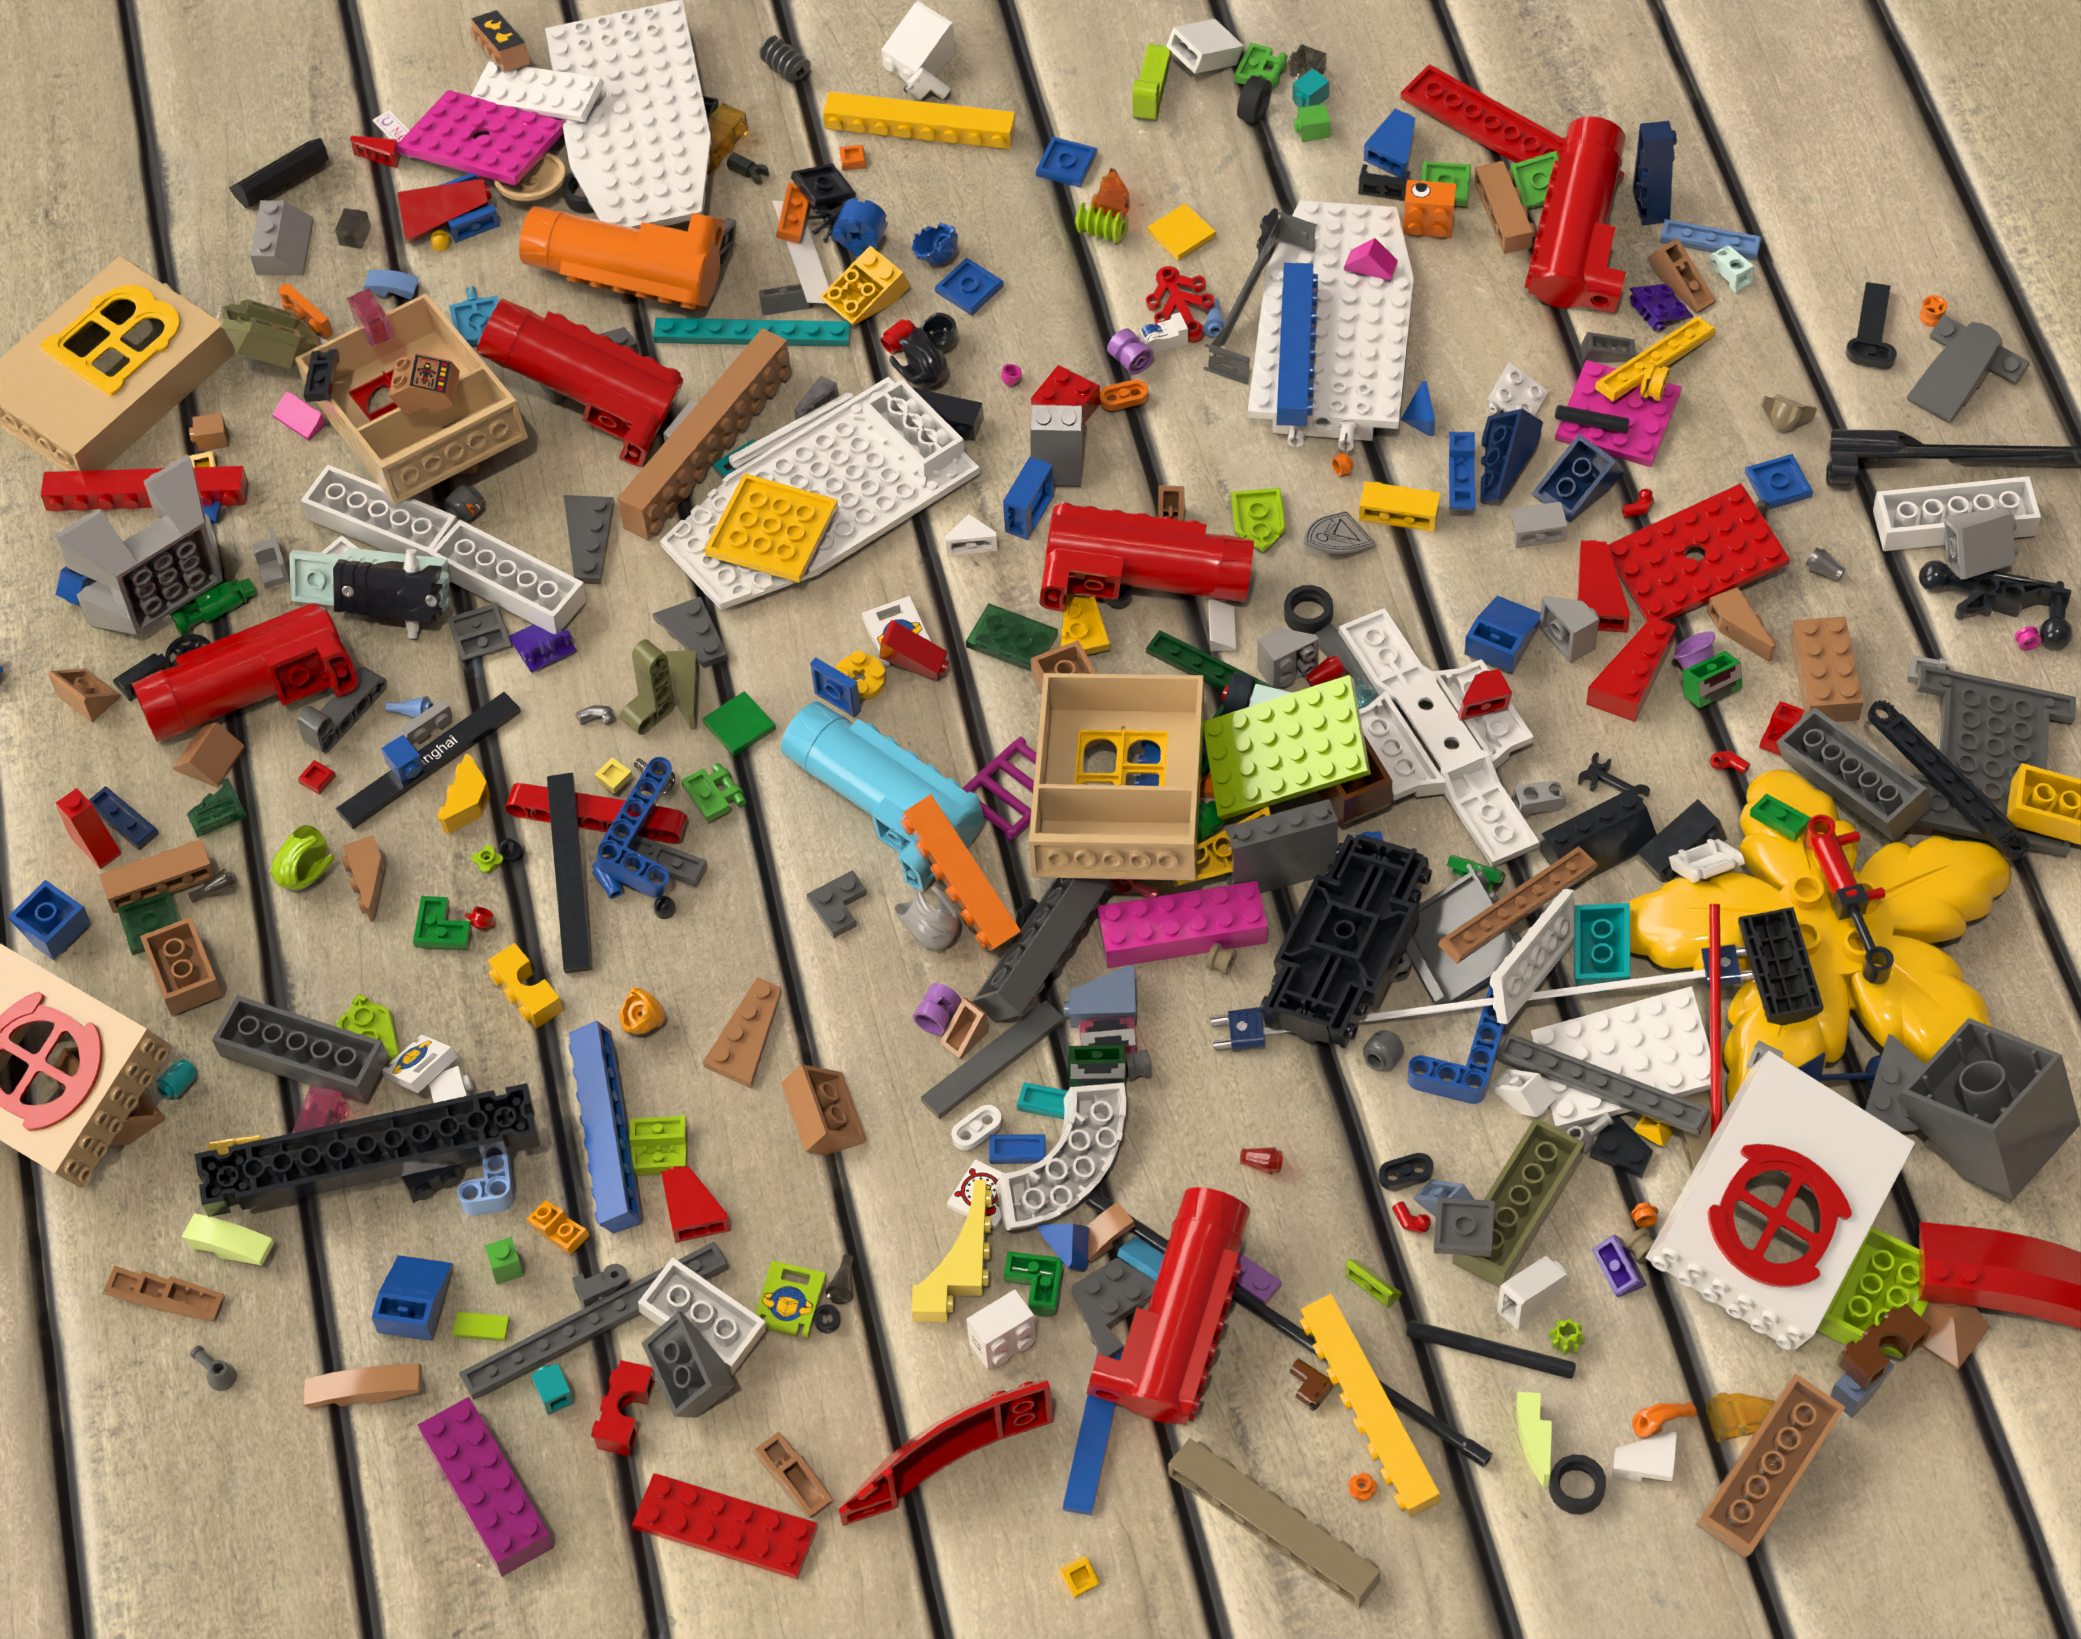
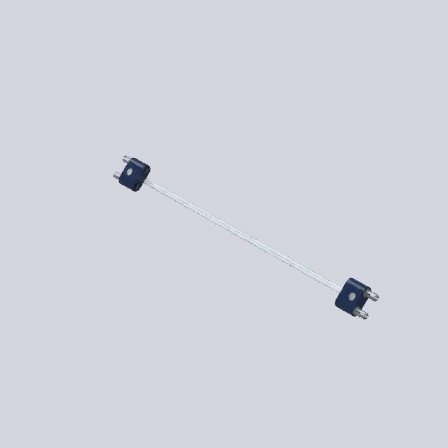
M1735 944L1721 945V987L1740 985L1741 981L1755 979L1752 970H1739L1737 957L1748 955L1745 946L1735 947ZM1709 947L1701 948L1704 970L1533 992L1527 1001L1706 977L1707 988L1710 989ZM1494 998L1366 1014L1364 1018L1360 1017L1358 1023L1493 1005ZM1260 1007L1228 1011V1015L1210 1017L1211 1026L1229 1024L1231 1039L1213 1041L1214 1050L1232 1048V1051L1262 1048L1266 1047L1265 1035L1290 1032L1281 1028L1279 1030L1272 1027L1264 1028Z

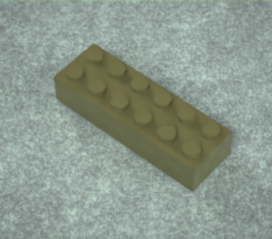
M1534 1118L1484 1200L1495 1201L1492 1257L1453 1254L1452 1264L1499 1288L1504 1282L1509 1280L1583 1159L1585 1142Z

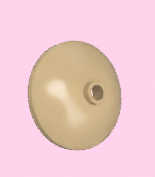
M545 153L517 185L494 180V184L498 192L507 198L523 202L536 201L550 196L560 188L566 176L565 167L558 157Z

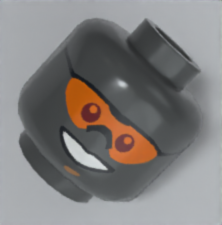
M460 485L446 498V504L449 507L446 512L455 515L457 520L469 522L483 509L482 500L484 498L472 485L468 487Z

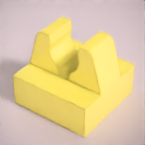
M613 757L594 774L595 780L612 794L619 791L633 777L632 771Z

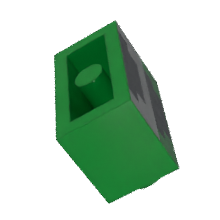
M1723 651L1682 671L1684 697L1699 708L1743 688L1741 662L1727 651Z

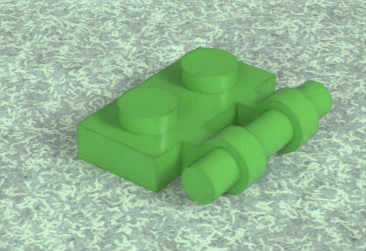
M1250 42L1234 74V82L1245 85L1247 80L1252 75L1270 80L1273 89L1279 83L1280 73L1284 72L1287 66L1288 55L1280 53L1278 57L1272 56L1273 48ZM1267 66L1272 67L1271 72L1265 71Z
M720 763L712 766L714 773L708 775L703 768L681 780L682 787L707 823L731 811L729 801H734L738 807L746 804V799L743 797L744 792L739 785L734 784L731 779V773L728 769L723 768ZM716 785H723L726 790L720 792Z

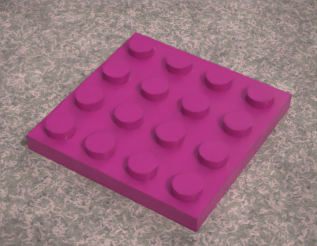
M1586 360L1567 406L1628 418L1630 420L1628 431L1623 433L1561 421L1555 433V440L1571 444L1576 436L1580 434L1612 457L1652 467L1681 395L1682 386L1667 383L1663 391V397L1659 402L1653 400L1651 396L1647 398L1640 396L1641 383L1617 400L1612 401L1596 390L1595 385L1598 380L1617 368Z

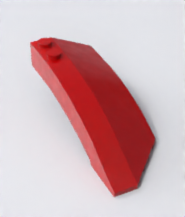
M1920 1222L1919 1301L2009 1311L2081 1329V1252L2035 1237L2005 1231Z
M1048 1380L1025 1382L1016 1389L1007 1392H995L989 1398L960 1409L934 1423L907 1441L887 1457L839 1508L842 1526L897 1509L898 1501L919 1484L971 1452L999 1440L1053 1423L1051 1392Z

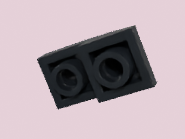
M1273 208L1268 216L1265 215L1261 220L1260 229H1262V235L1259 237L1256 245L1258 257L1278 220V209ZM1276 243L1273 245V247L1268 253L1270 254V257L1274 251Z

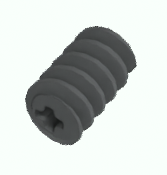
M776 35L766 39L760 48V59L789 83H796L802 80L810 70V61L805 59L802 54H799L796 49H792L791 45L786 44L785 40L778 39Z

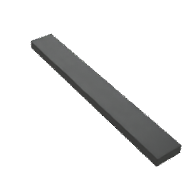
M1511 1033L1507 1034L1496 1055L1497 1059L1529 1072L1539 1073L1544 1078L1697 1136L1700 1135L1711 1114L1708 1107Z

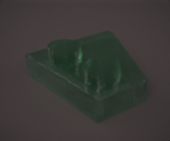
M228 778L221 782L222 788L214 795L209 793L202 799L199 805L193 807L187 813L197 838L247 817Z

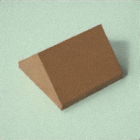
M86 668L50 671L48 675L57 697L92 723L112 706L121 695Z
M215 722L199 728L173 766V770L219 788L244 751L245 746L219 723Z

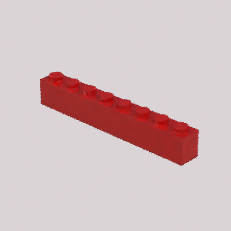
M243 466L193 467L200 487L203 506H211L213 502H220L221 506L245 505L248 480ZM164 468L44 472L40 496L46 511L152 508L144 480Z

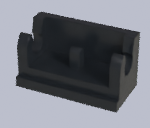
M1363 164L1359 176L1358 194L1405 201L1407 180H1411V171H1406L1404 178L1368 173V165Z

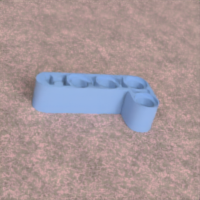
M507 1147V1154L482 1159L484 1178L465 1181L458 1187L457 1194L462 1209L466 1214L480 1215L509 1209L514 1203L510 1147ZM497 1167H502V1168H501L500 1170H498V1171H492L493 1169H495V1168H497ZM505 1191L502 1195H495L497 1192ZM470 1196H477L472 1200H467Z

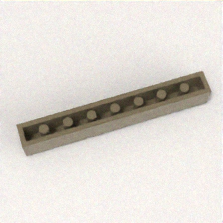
M1189 1438L1168 1463L1170 1477L1359 1609L1380 1583L1381 1571L1375 1562L1369 1558L1363 1559L1354 1553V1549L1344 1541L1339 1542L1331 1537L1330 1532L1320 1524L1314 1525L1306 1519L1302 1511L1295 1507L1292 1509L1283 1503L1279 1495L1273 1491L1267 1492L1259 1486L1252 1476L1248 1474L1243 1475L1235 1470V1466L1226 1458L1220 1459L1215 1456L1211 1449L1203 1442L1198 1441L1197 1443Z

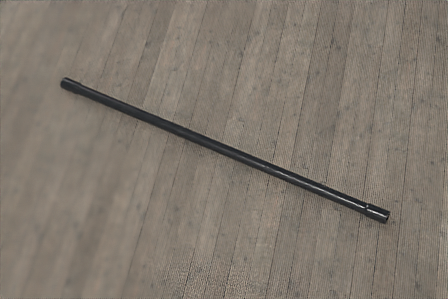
M1096 1190L1092 1191L1086 1199V1205L1100 1214L1115 1204ZM1129 1215L1135 1224V1227L1129 1230V1232L1165 1254L1169 1240ZM1235 1285L1231 1298L1233 1301L1317 1356L1312 1346L1316 1341L1311 1334L1307 1336L1302 1328ZM1378 1379L1393 1407L1460 1450L1463 1455L1484 1468L1493 1456L1492 1452L1454 1430Z

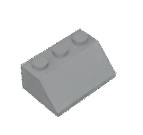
M260 201L250 254L255 274L304 275L313 217L286 201Z

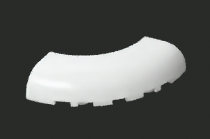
M1124 1083L1070 1087L1064 1097V1123L1057 1145L1037 1164L1035 1163L1019 1171L1004 1173L996 1184L1001 1218L1007 1231L1037 1225L1064 1213L1086 1197L1100 1182L1115 1157L1123 1135L1124 1118L1126 1116Z

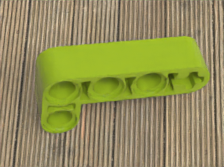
M1147 45L1139 80L1135 79L1133 85V117L1158 119L1172 58V51L1165 45Z

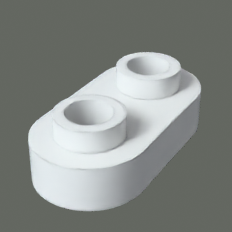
M984 1105L976 1109L953 1127V1144L958 1149L964 1151L974 1149L1000 1129L1002 1125L1000 1111L992 1105ZM987 1120L992 1121L989 1125L984 1124ZM964 1136L970 1137L969 1140H962Z

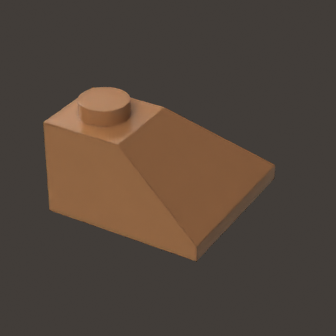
M1929 1302L1921 1318L1931 1327L1927 1341L1920 1347L1958 1371L1987 1333L1990 1326L1975 1306Z

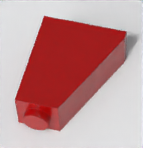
M890 620L881 641L879 658L933 681H937L939 674L944 676L950 662L946 660L947 651L901 624Z
M75 788L55 803L69 837L100 870L121 855V851L93 804L78 788Z
M674 1166L666 1171H661L675 1243L730 1231L727 1213L689 1166Z

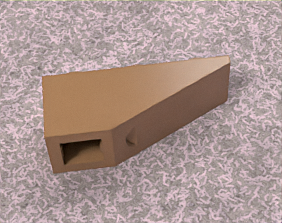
M1737 587L1710 597L1707 613L1719 632L1766 661H1772L1773 652L1776 647L1774 638L1771 634H1767L1763 628V622L1759 615L1754 614L1747 596H1743Z
M372 835L343 845L346 856L341 857L346 872L352 871L353 877L349 878L353 892H359L361 898L357 899L361 913H367L370 922L375 921L385 874L382 857Z

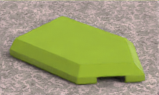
M1281 488L1230 492L1235 535L1240 538L1254 540V547L1264 553L1286 531Z
M358 993L347 1012L342 1014L336 1022L337 1027L382 1041L389 1056L386 1063L391 1062L400 1053L390 1009L377 1005Z

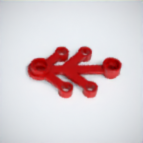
M1173 266L1162 267L1156 273L1158 285L1154 293L1149 294L1145 299L1147 308L1152 311L1161 307L1160 300L1166 290H1169L1171 295L1164 308L1154 315L1155 325L1169 320L1175 307H1177L1188 328V342L1197 343L1204 337L1203 326L1193 319L1186 303L1200 306L1203 310H1210L1215 306L1214 297L1209 293L1199 296L1184 292L1178 287L1180 285L1192 288L1197 293L1203 292L1207 287L1203 276L1189 278L1180 275L1179 270Z

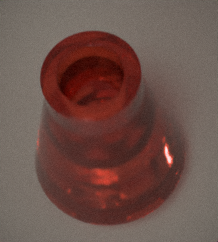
M1276 1147L1243 1148L1241 1150V1165H1247L1270 1175L1281 1171L1283 1152L1277 1150Z

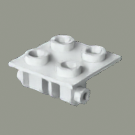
M1509 362L1488 396V410L1492 413H1497L1501 410L1509 412L1523 408L1535 416L1549 391Z

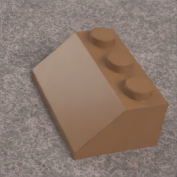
M801 1064L781 1083L805 1152L828 1155L867 1141L842 1072Z

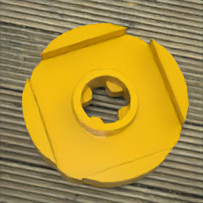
M854 651L850 656L842 659L835 668L852 679H855L856 675H864V680H857L859 699L871 700L877 697L885 687L886 675L883 664L877 658L862 651Z

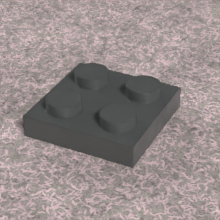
M1437 1197L1434 1253L1492 1257L1495 1201Z

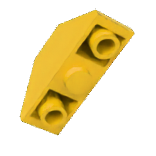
M465 754L462 763H458L455 770L453 785L450 784L447 790L446 803L439 809L438 821L441 822L444 833L449 834L481 818L490 798L487 781L469 754Z

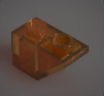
M1110 168L1107 176L1102 177L1098 194H1094L1091 205L1095 206V213L1098 212L1100 207L1104 208V215L1109 210H1112L1113 218L1116 217L1118 212H1121L1122 220H1124L1130 209L1129 191L1117 171Z

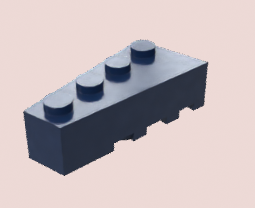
M1669 120L1640 124L1632 191L1641 226L1662 224L1665 219L1670 220L1673 161L1675 160L1674 145L1677 144L1676 131L1671 129Z

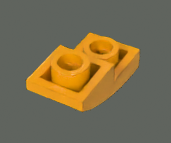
M547 1200L526 1219L539 1233L569 1255L590 1236L586 1228L567 1218L562 1209Z

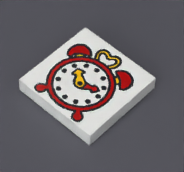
M974 1160L948 1200L947 1208L968 1217L973 1198L974 1180H986L987 1190H992V1207H987L986 1216H991V1229L997 1231L1002 1223L996 1184L1004 1173Z

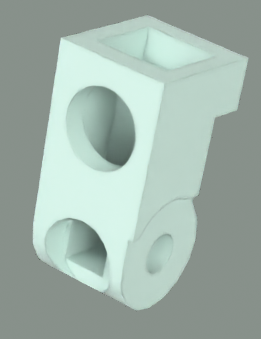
M1725 246L1709 255L1712 269L1720 273L1730 283L1729 288L1735 293L1753 284L1754 265L1732 247Z

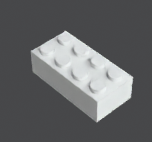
M673 1257L638 1301L639 1312L660 1327L678 1311L683 1312L721 1357L731 1376L766 1331L765 1321Z

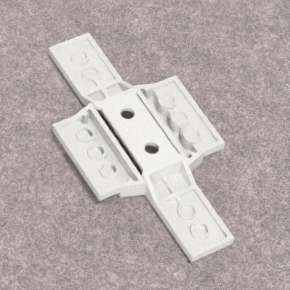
M1385 608L1339 626L1338 633L1379 694V697L1368 706L1359 709L1363 733L1393 780L1392 800L1395 801L1412 793L1416 797L1444 794L1492 867L1539 848V840L1503 788L1495 771L1509 759L1510 752L1533 743L1534 736L1511 702H1509L1508 709L1462 721L1458 719L1462 700L1474 676L1482 671H1489L1483 660H1478L1459 669L1431 671L1421 664ZM1426 700L1433 704V708L1422 710L1418 704ZM1397 705L1404 711L1413 728L1425 743L1426 748L1438 763L1439 768H1441L1440 773L1396 707ZM1451 739L1457 741L1459 747L1451 750L1445 747L1444 742Z

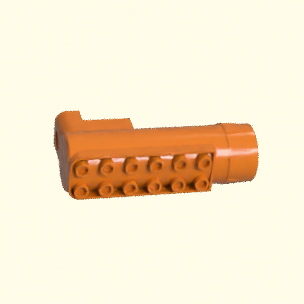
M534 206L528 212L521 229L519 256L521 262L525 265L567 275V281L588 284L589 286L603 289H612V291L634 295L635 292V296L657 300L658 296L659 302L680 305L681 302V307L702 311L703 306L708 307L709 300L717 285L720 270L719 252L726 220L692 213L688 232L642 222L641 228L636 229L578 216L567 211H556Z

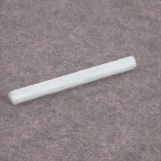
M845 393L734 453L729 457L731 466L735 469L740 468L853 399V394Z

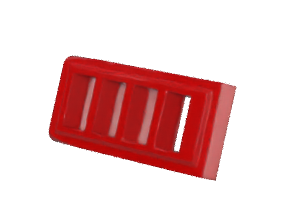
M363 136L350 137L354 155L386 166L398 167L401 154L397 151L396 145L398 141L396 139Z

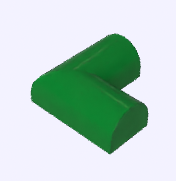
M1007 1251L1003 1280L1031 1284L1028 1308L1037 1316H1053L1057 1309L1064 1262L1060 1257Z

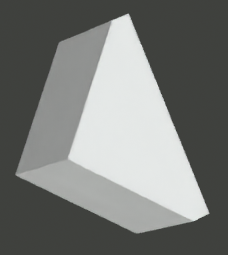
M969 514L945 536L947 556L997 551L996 532Z

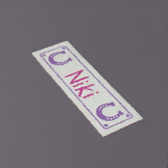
M390 110L372 120L390 139H396L398 142L410 131Z

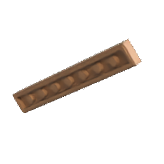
M1578 846L1442 938L1438 946L1457 964L1558 896L1563 889H1568L1593 872L1598 864Z

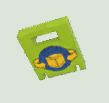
M771 1260L755 1313L762 1319L763 1316L766 1317V1330L797 1337L800 1325H804L802 1338L809 1339L814 1324V1313L819 1307L827 1281L826 1272ZM785 1273L808 1278V1285L785 1280Z

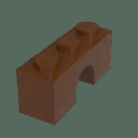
M1906 1303L1898 1310L1893 1308L1884 1316L1882 1323L1878 1326L1873 1324L1867 1328L1862 1335L1863 1338L1857 1343L1851 1341L1844 1347L1841 1352L1843 1356L1839 1367L1865 1391L1885 1375L1890 1362L1882 1354L1880 1348L1893 1347L1907 1357L1927 1341L1931 1327Z

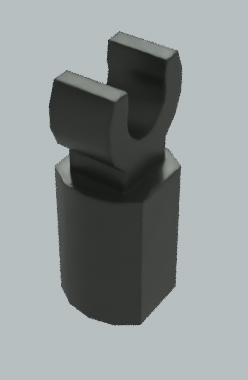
M735 152L727 159V168L748 178L752 177V181L756 184L762 183L759 174L769 175L766 165H756L754 161Z

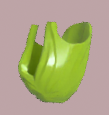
M301 825L290 834L272 860L270 874L278 886L288 890H302L316 881L330 868L335 858L330 853L324 860L328 846L321 832L314 826Z

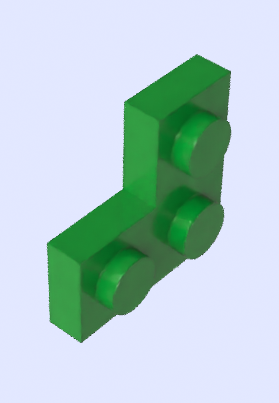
M421 896L413 937L414 947L468 950L472 928L470 921L446 920L449 907L448 897Z

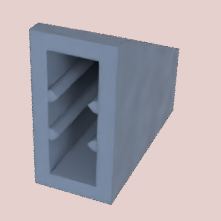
M1134 965L1125 966L1069 990V1001H1064L1065 1018L1070 1017V1027H1093V1021L1120 1019V1024L1136 1026Z

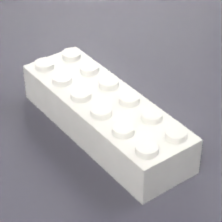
M328 464L301 500L307 520L391 553L406 554V550L415 549L418 556L430 557L429 553L458 522L455 515L413 498H408L394 505L378 484Z
M2029 476L1879 491L1876 493L1873 507L1883 551L1946 545L1944 517L2006 508L2016 518L2017 528L2013 530L2014 538L2036 536L2041 519Z
M461 520L452 527L429 553L430 557L448 559V573L450 574V581L492 603H496L501 608L552 634L559 633L587 601L584 582Z

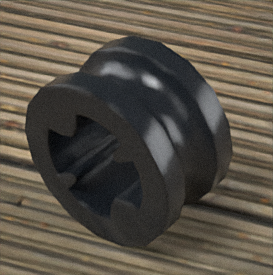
M830 1304L819 1306L814 1313L816 1328L825 1334L835 1332L840 1326L838 1309ZM827 1314L832 1315V1322L829 1323V1320H827V1323H823L822 1316L825 1315L827 1318Z

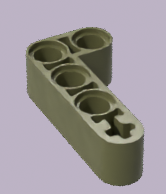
M647 639L640 641L632 652L638 696L630 701L620 714L621 720L640 735L651 730L668 716L674 708L667 655Z

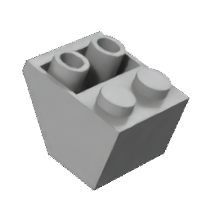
M1279 628L1259 638L1257 650L1258 671L1268 684L1278 689L1289 686L1293 681L1306 676L1318 666L1319 638L1317 635Z

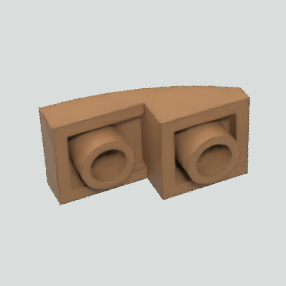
M1119 1202L1109 1207L1087 1226L1089 1227L1088 1261L1091 1263L1112 1249V1242L1135 1227L1134 1221Z

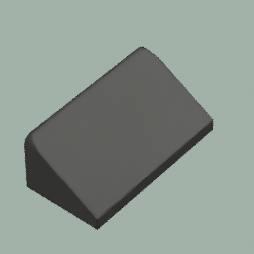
M801 284L758 291L763 315L810 308V303H807Z

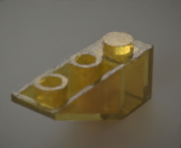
M722 103L709 117L708 125L712 146L709 153L710 163L707 175L720 165L721 160L727 153L733 150L735 144L748 131L746 113L725 103Z

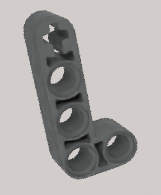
M361 667L356 671L358 685L352 692L338 698L334 695L320 711L312 706L305 707L297 719V725L303 741L323 753L329 752L382 695L387 685V680L366 667Z

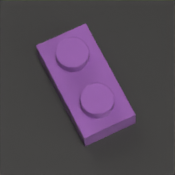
M1239 1252L1236 1263L1242 1264L1236 1285L1266 1305L1280 1289L1282 1281Z

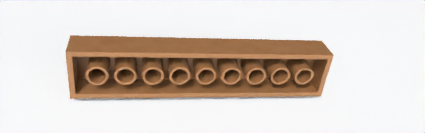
M762 328L620 494L618 503L625 530L649 541L654 534L660 531L666 519L675 513L677 506L682 500L688 498L692 488L704 479L708 469L719 460L724 450L733 444L735 437L740 431L746 429L751 418L758 414L767 399L776 393L777 387L783 380L785 381L789 378L791 367L786 339Z

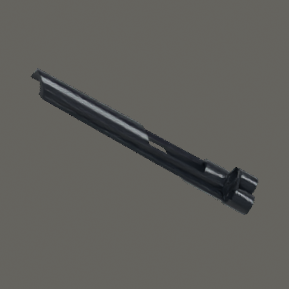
M1832 429L1830 463H1827L1826 483L1827 485L1837 486L1854 485L1855 475H1858V462L1878 463L1879 458L1948 459L1953 464L2081 466V446L1923 444L1914 437L1897 430Z

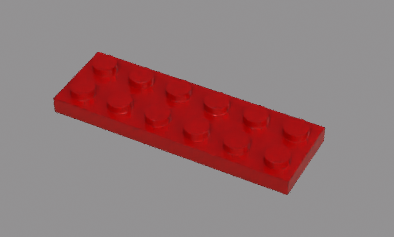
M653 1473L632 1523L635 1530L797 1580L818 1529L817 1522L657 1473Z

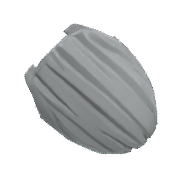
M931 887L939 897V903L936 908L927 902L922 892L917 888L912 892L913 901L897 904L894 908L895 914L904 922L912 935L925 947L942 950L952 942L958 933L960 926L958 914L940 887Z

